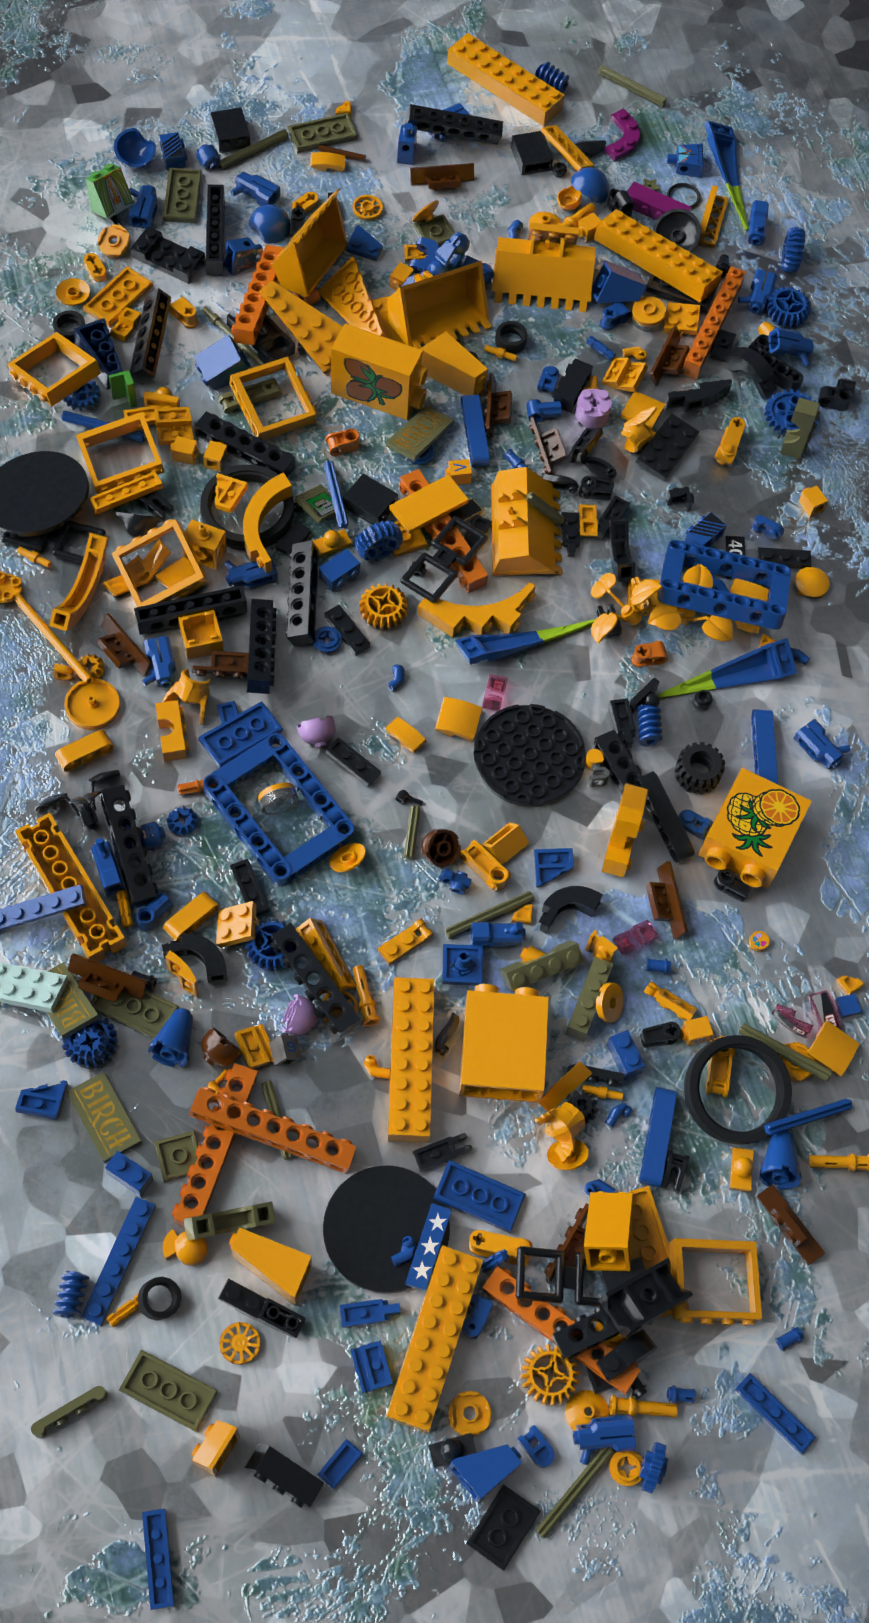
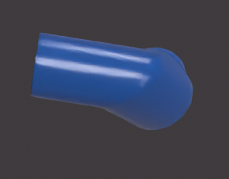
M520 220L513 221L508 228L509 238L518 239L517 230L520 231L523 228V223Z
M600 1179L590 1181L584 1186V1191L587 1195H590V1192L599 1191L614 1193L616 1190Z
M404 1237L401 1252L391 1256L395 1267L413 1258L416 1248V1242L413 1237Z

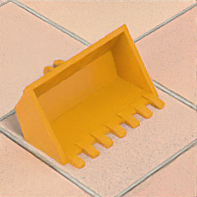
M482 260L433 276L427 270L423 272V276L417 273L414 276V283L399 287L395 293L388 297V323L406 345L417 349L422 348L420 344L424 343L427 345L445 331L457 341L456 331L465 338L469 336L466 329L468 327L475 334L480 333V328L477 324L481 323L486 330L492 327L488 321L489 313Z

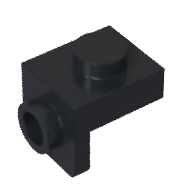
M689 487L672 488L667 492V506L684 503L686 511H689L694 503V495L690 493Z

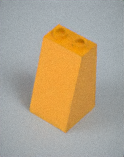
M446 331L420 349L423 350L422 366L428 367V377L463 395L481 396L485 392L488 368Z
M590 1192L584 1240L587 1270L631 1271L634 1213L633 1193Z
M239 1228L237 1233L234 1232L229 1241L233 1258L288 1302L296 1306L312 1267V1256Z

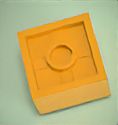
M214 610L178 617L179 629L188 660L211 655L212 651H224L223 640Z

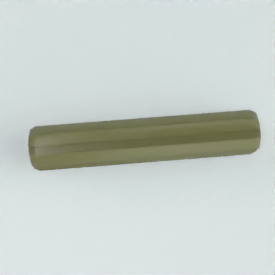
M527 493V502L556 525L564 524L565 518L535 493Z
M413 805L410 807L404 850L405 859H414L421 809L419 806Z

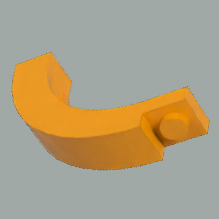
M284 472L267 481L254 494L246 508L243 520L244 541L251 563L256 561L258 566L264 569L265 573L273 571L272 560L261 543L259 533L262 522L269 511L281 501L292 496V485Z
M95 533L89 534L85 555L76 581L66 599L59 606L53 608L49 626L68 631L80 621L99 584L107 558L105 553L109 537Z

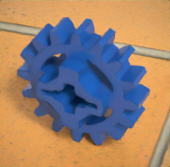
M95 380L89 381L65 397L63 401L66 402L67 407L72 405V410L79 408V411H82V408L89 410L88 406L95 407L94 402H99L98 398L101 397L99 385H96Z
M655 1442L652 1451H646L639 1477L643 1478L641 1490L652 1494L656 1488V1483L661 1485L669 1458L665 1457L666 1445Z

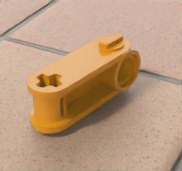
M733 417L729 426L725 429L714 457L722 465H731L736 456L745 428V421L742 418Z
M472 840L467 848L460 851V858L492 891L505 889L507 882L511 879V873L480 843ZM499 876L502 880H496L494 877Z
M736 1048L726 1049V1052L720 1051L709 1060L706 1083L707 1095L713 1093L727 1098L732 1059L735 1056Z
M483 1230L473 1231L469 1239V1250L472 1254L488 1258L498 1251L505 1249L509 1255V1260L506 1262L513 1265L517 1264V1248L520 1246L532 1247L533 1245L527 1239L514 1238ZM477 1240L481 1241L480 1245H476ZM525 1255V1266L529 1265L530 1256Z

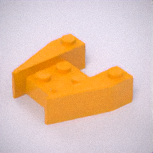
M625 783L601 872L624 878L626 870L630 871L633 860L629 858L634 838L636 839L638 831H643L645 820H642L648 789Z

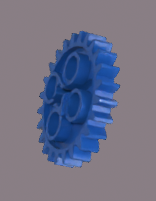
M784 389L783 394L780 391L777 392V395L773 394L768 399L764 413L767 416L766 421H770L768 426H774L773 431L780 430L779 435L782 433L786 435L787 430L799 429L796 424L791 422L799 397L811 401L812 396L806 397V392L800 394V390L794 393L793 389L790 392ZM820 417L818 418V421H814L816 422L815 429L817 428Z

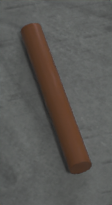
M319 145L318 148L319 152L340 154L346 158L364 162L366 160V155L323 145Z

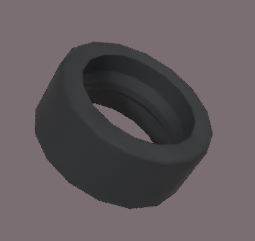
M72 310L58 313L53 320L54 333L58 332L74 344V331L65 332L60 330V327L69 322L83 326L85 325L84 317Z
M503 322L496 330L495 344L498 348L506 349L509 353H519L527 344V330L519 322ZM506 333H515L520 336L521 340L508 342L501 336Z
M163 1276L153 1278L143 1284L137 1298L138 1307L142 1314L156 1321L169 1318L175 1314L180 1307L182 1299L181 1290L177 1283ZM159 1285L165 1286L172 1297L171 1305L168 1309L161 1312L154 1311L149 1306L147 1300L148 1292L151 1288Z

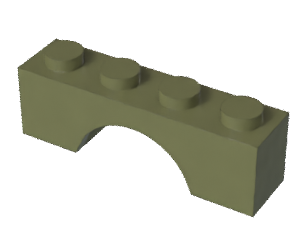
M799 397L791 420L799 429L787 430L780 454L800 459L801 454L806 453L812 436L811 432H814L816 426L814 421H818L821 412L818 411L819 403Z
M569 940L552 947L550 952L541 957L524 962H515L499 969L505 988L513 992L518 988L525 987L584 962L578 943Z
M594 957L565 1035L583 1042L585 1041L596 1011L597 996L601 994L599 990L607 982L613 963Z
M272 1201L184 1219L187 1241L237 1231L239 1228L247 1229L276 1223Z

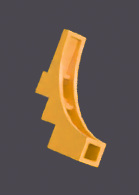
M529 582L521 591L510 598L487 605H460L440 598L437 602L432 603L424 598L418 605L417 615L452 638L456 633H460L464 626L477 635H483L484 632H488L492 625L505 634H509L513 630L517 631L520 627V617L525 610V605L528 602L531 603L536 596L534 593L536 585Z

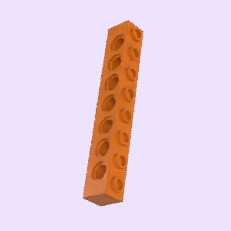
M266 245L264 251H261L260 262L258 261L256 264V272L252 274V282L248 284V292L244 294V302L240 304V312L236 314L235 325H232L231 335H234V343L255 345L269 308V304L261 296L259 290L270 281L278 284L279 280L272 267V263L285 247Z
M733 266L730 267L684 361L681 374L695 379L698 378L719 335L720 329H722L743 285L746 271Z
M420 469L400 476L399 490L402 494L408 496L429 485ZM446 514L424 526L425 531L434 540L451 520L449 514ZM456 525L441 542V544L462 557H465L471 549ZM476 556L466 566L461 565L457 561L450 566V568L458 573L459 583L468 593L487 585L488 574Z
M234 1063L233 1068H229L225 1077V1080H227L225 1088L221 1087L218 1095L223 1096L226 1094L234 1097L237 1102H248L258 1078V1071ZM237 1084L243 1087L242 1090L238 1092H235L231 1089L234 1085ZM219 1105L218 1107L214 1106L212 1111H218L220 1109ZM229 1111L231 1118L236 1119L239 1117L237 1111ZM212 1124L210 1126L206 1125L203 1133L205 1140L203 1145L199 1144L195 1153V1157L198 1158L195 1165L191 1164L187 1174L190 1177L187 1184H183L180 1191L182 1199L180 1204H175L172 1212L175 1224L185 1227L184 1219L206 1214L236 1133L226 1129L220 1130ZM215 1141L221 1144L218 1149H211L209 1147L210 1143ZM205 1161H211L213 1166L209 1169H204L201 1164ZM202 1180L206 1184L203 1188L197 1189L194 1187L196 1181ZM190 1200H195L198 1203L197 1207L193 1209L188 1208L186 1204Z
M199 1087L188 1116L345 1174L349 1170L357 1147L352 1145L350 1140L344 1138L336 1139L329 1132H317L310 1125L293 1123L294 1120L289 1117L283 1116L280 1118L275 1116L270 1110L262 1109L261 1111L254 1108L255 1106L251 1103H240L235 1101V1098L230 1095L224 1094L221 1096L216 1094L215 1090L204 1087L202 1089ZM216 1103L220 1109L212 1111L209 1108V1104ZM229 1111H237L239 1117L236 1119L231 1118ZM251 1117L256 1118L259 1125L252 1126L248 1119ZM268 1126H277L278 1133H271ZM288 1133H296L298 1140L293 1141L289 1139ZM309 1139L317 1142L316 1148H311L308 1145ZM327 1147H334L337 1151V1154L330 1155L327 1151Z
M497 1266L483 1285L482 1291L555 1344L552 1334L555 1333L556 1325L563 1323L570 1326L575 1323L574 1319L571 1320L565 1316L566 1311L556 1305L554 1308L547 1302L532 1301L530 1307H523L520 1304L521 1300L515 1296L516 1279L513 1278L514 1274L505 1267L500 1269ZM525 1282L524 1291L532 1292L530 1290L531 1286ZM511 1285L515 1290L512 1294L507 1295L502 1291L503 1287ZM545 1310L550 1314V1317L547 1320H541L538 1317V1313ZM574 1331L571 1333V1338L573 1340L577 1336L583 1337L582 1333L579 1331ZM604 1343L599 1344L573 1357L624 1395H626L641 1371L638 1368L639 1364L636 1362L608 1382L596 1365L598 1360L594 1359L591 1353L595 1349H600L605 1356L615 1348L611 1344L609 1346Z

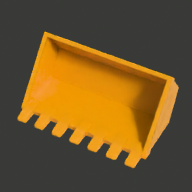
M340 188L309 217L272 263L280 285L288 291L301 294L302 297L310 295L348 244L337 199Z
M531 235V240L498 237L492 291H495V303L502 302V293L504 292L509 293L508 304L512 305L516 304L517 294H523V306H530L531 295L537 296V307L540 308L544 307L545 297H551V309H558L559 298L566 299L565 310L572 311L573 300H580L579 312H586L587 302H591L595 247L564 244V238H561L560 243H552L550 240H545V242L534 241L535 235Z
M528 467L498 471L493 484L491 483L492 576L563 574V569L555 564V561L562 562V555L555 551V548L562 549V543L554 538V535L561 536V529L556 527L553 521L526 501L527 493L533 492L553 509L560 511V504L553 500V497L560 498V492L553 488L552 483L546 481Z

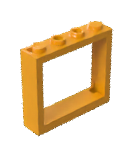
M55 332L7 364L10 370L9 374L14 381L17 380L23 388L29 389L33 395H37L42 402L45 401L51 407L101 374L95 358L58 332ZM58 350L80 365L79 368L49 388L26 373L27 370Z
M288 356L230 375L229 384L255 437L265 440L315 422L316 408L314 405H311L309 394L307 391H304L302 380L297 376L293 362H290ZM285 370L305 413L263 427L242 383Z
M143 412L76 435L97 494L154 471L157 475L165 473ZM143 428L155 461L98 481L86 448Z
M176 519L165 521L163 526L150 529L147 532L148 534L132 539L130 544L121 545L116 548L115 552L111 553L137 607L173 600L208 581L181 522ZM175 530L196 574L142 601L122 558Z
M675 1238L669 1242L671 1275L681 1289H684L682 1252L745 1254L750 1312L686 1310L685 1303L672 1310L673 1320H678L685 1324L701 1321L702 1325H713L714 1322H721L723 1326H732L735 1323H742V1326H755L756 1322L762 1320L756 1242Z

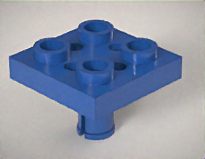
M443 944L442 984H482L483 946Z

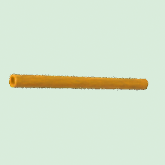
M20 594L14 598L17 605L84 683L90 684L93 681V677Z

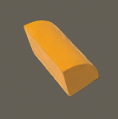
M509 822L481 845L503 865L526 847L529 841L520 825Z

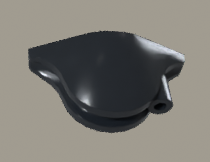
M116 512V516L124 522L126 531L133 538L143 537L148 534L147 532L150 529L156 528L157 524L164 519V517Z

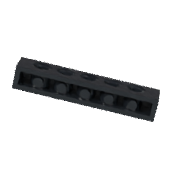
M410 104L406 112L405 123H411L419 131L495 145L502 138L503 121Z
M207 184V275H223L224 185Z
M160 288L145 296L131 362V377L140 385L149 382L156 376L171 302V296Z
M206 411L194 425L196 437L208 443L211 440L227 445V453L250 465L262 466L277 474L284 472L287 478L295 469V457L291 453L282 451L277 446L263 441L260 437L251 435L246 430L234 426L231 422L220 419L215 414Z
M311 540L292 544V552H290L291 567H289L290 582L288 583L290 593L287 599L289 612L286 615L288 622L286 637L294 646L315 643L319 549Z
M243 585L134 608L140 635L179 627L178 617L214 610L216 618L248 612Z
M251 599L247 693L270 694V686H274V675H271V672L274 673L275 661H271V659H275V648H272V645H275L276 634H272V632H276V621H273V619H276L277 608H273V600Z
M124 785L103 789L100 791L99 798L130 905L134 906L153 901L156 898V894H158V888L151 879L153 872L151 865L146 862L147 851L145 845H142L140 838H142L141 830L139 827H136L134 821L136 820L134 808L131 809L129 804L131 801L129 790H125ZM114 805H121L123 811H116ZM126 823L129 829L123 830L119 824ZM131 841L134 844V848H127L124 842ZM130 860H137L140 866L133 867L130 864ZM136 878H141V879H143L144 882H145V885H144V886H139V885H137L135 879H136Z
M292 923L271 935V947L276 954L280 952L285 967L288 970L291 968L295 973L293 978L297 984L305 987L306 991L304 993L311 1002L314 1000L317 1004L316 1010L322 1018H327L329 1021L328 1027L334 1035L337 1033L341 1038L358 1026L360 1018ZM289 945L296 947V950L291 953L285 949ZM300 961H305L308 965L306 968L301 969L297 967V964ZM316 977L319 979V982L316 985H312L308 980ZM323 993H328L331 998L328 1001H322L320 996ZM339 1009L343 1014L340 1017H333L331 1013L333 1010Z

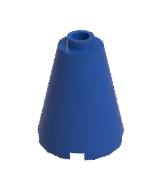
M184 1008L175 1010L150 1043L148 1052L153 1053L152 1058L157 1062L173 1067L174 1064H180L179 1067L187 1064L193 1016L189 1010Z
M788 1130L771 1136L759 1178L768 1187L773 1184L779 1185L778 1189H792L797 1187L799 1181L802 1180L794 1138Z

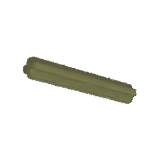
M269 1080L261 1083L268 1110L272 1111L275 1116L282 1118L272 1081ZM273 1125L275 1133H278L277 1126ZM281 1150V1154L284 1160L290 1159L294 1156L291 1153Z

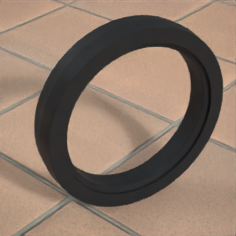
M248 464L229 467L219 472V474L241 481L251 480L264 484L279 475L268 468ZM215 475L206 484L201 495L200 513L204 524L225 531L227 547L246 551L244 535L224 529L212 515L211 506L216 496L215 490L217 486ZM293 495L282 501L284 508L277 523L268 530L259 533L264 548L276 543L288 532L295 510Z
M731 1035L711 1041L693 1057L685 1075L684 1095L687 1108L693 1120L705 1133L725 1143L744 1145L758 1142L769 1136V1134L765 1133V1124L786 1118L792 1100V1085L786 1065L770 1046L749 1036ZM738 1048L757 1055L768 1066L773 1075L776 1086V1099L773 1110L769 1117L753 1130L739 1132L719 1125L710 1117L702 1103L699 1088L702 1071L711 1057L724 1049Z

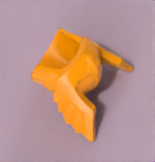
M656 407L642 410L634 418L624 423L621 435L627 438L624 446L625 450L630 453H636L643 445H647L656 434V431L650 430L645 424L657 411Z
M185 669L182 671L179 681L170 688V691L166 693L162 700L163 702L174 701L180 697L186 704L199 703L200 725H204L210 692V679L205 682L190 679L189 669Z
M564 1102L556 1109L553 1108L535 1119L538 1126L546 1123V1135L559 1141L555 1152L563 1164L566 1163L568 1158H571L572 1152H575V1137L585 1128L583 1113L568 1102Z

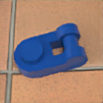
M547 366L543 369L537 390L542 391L544 389L548 390L549 393H553L559 378V370L556 367Z
M763 515L755 517L752 524L754 532H762L773 540L780 539L784 534V528L778 523Z
M685 809L678 816L684 829L699 839L706 837L707 830L713 824L712 820L704 818L692 810Z
M535 1425L529 1428L527 1434L524 1436L520 1435L517 1438L518 1443L526 1451L534 1464L541 1468L550 1466L555 1457L553 1448ZM536 1439L539 1444L533 1448L530 1442Z

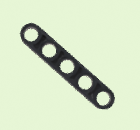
M652 771L635 779L636 786L648 789L645 805L674 862L679 863L694 856L693 845L657 774Z

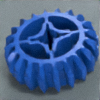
M790 227L786 233L781 267L782 271L787 273H796L800 268L805 243V231L800 227Z
M788 286L784 289L780 287L778 290L775 289L773 291L772 297L768 298L766 312L768 317H771L772 322H777V325L782 324L783 327L788 325L789 328L792 325L797 327L808 319L811 312V302L809 297L805 296V292H800V289L795 290L794 287L789 289Z
M381 521L378 524L369 525L367 529H363V532L359 533V537L356 538L355 547L358 555L364 560H369V562L377 561L386 556L389 557L391 553L399 549V546L402 544L403 535L400 528L394 522Z
M268 918L267 923L264 924L260 920V926H255V939L246 941L245 950L249 951L247 956L252 958L253 964L258 963L259 968L266 965L267 971L270 969V966H273V969L276 971L278 965L284 969L285 965L282 962V955L280 952L276 954L268 943H272L271 935H273L269 933H276L286 926V922L283 920L279 924L277 918L274 922H271ZM261 938L263 945L261 950L258 951L256 943ZM289 945L286 948V951L290 953L296 950V947L293 945Z
M98 1014L99 1020L85 1027L101 1029L106 1034L107 1046L103 1054L98 1058L87 1060L76 1054L73 1040L77 1032L64 1040L61 1039L64 1042L62 1045L63 1050H67L65 1052L66 1057H71L70 1061L72 1063L77 1061V1065L80 1067L84 1062L86 1068L90 1067V1063L97 1067L98 1061L105 1064L104 1057H112L109 1051H116L114 1045L118 1043L117 1038H115L117 1031L113 1030L114 1025L112 1023L108 1024L109 1019L104 1018L102 1020V1015ZM93 1040L92 1042L90 1041V1043H85L84 1045H88L91 1048V1050H93L92 1046L95 1040Z

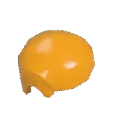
M573 186L562 189L557 196L558 205L566 211L575 210L579 207L582 200L581 192L579 190L576 191Z
M185 1231L175 1240L176 1256L184 1265L195 1266L202 1263L207 1256L208 1245L205 1238L187 1241Z

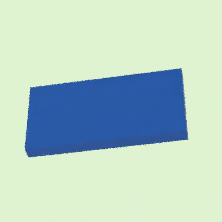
M261 701L198 738L202 746L220 768L271 734L282 733L283 728Z
M449 1160L433 1200L510 1233L526 1193Z

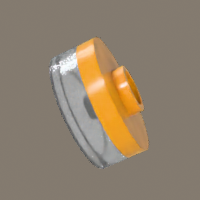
M653 296L642 297L639 301H636L632 308V322L635 327L646 332L659 329L665 322L666 307L664 303Z
M288 782L271 785L258 795L262 812L266 815H277L287 812L299 803L295 786Z

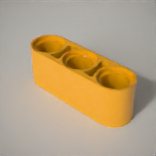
M98 730L60 748L55 753V756L63 770L68 772L109 753L114 746L105 730Z
M204 891L172 916L164 924L163 929L175 941L180 942L182 941L181 934H191L214 915L220 905Z

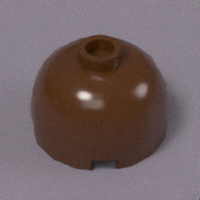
M443 828L434 829L427 833L421 844L425 860L431 865L441 868L454 864L461 851L458 835L451 830Z
M211 1027L202 1039L201 1047L205 1054L203 1059L211 1066L214 1064L229 1066L239 1058L242 1052L214 1027Z

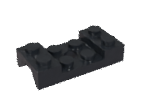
M149 226L130 248L132 258L188 284L193 270L199 262H206L205 252L192 246L187 249L163 238L162 232Z
M228 314L226 325L231 329L232 325H235L236 317ZM266 314L260 329L261 332L265 333H259L255 345H251L258 352L257 357L264 364L295 354L296 345Z
M667 1258L608 1291L598 1301L624 1339L648 1322L685 1303L693 1296V1293L679 1287L671 1275V1261ZM644 1291L650 1293L652 1300H648L644 1296Z

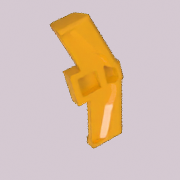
M160 538L143 560L138 555L125 565L136 587L149 583L171 554ZM122 575L103 583L114 597L129 591Z

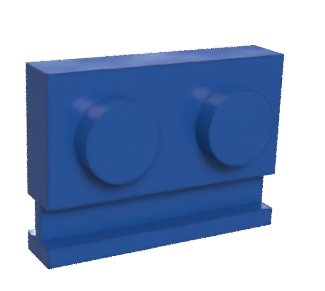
M381 1340L360 1346L359 1348L350 1349L362 1394L393 1385Z

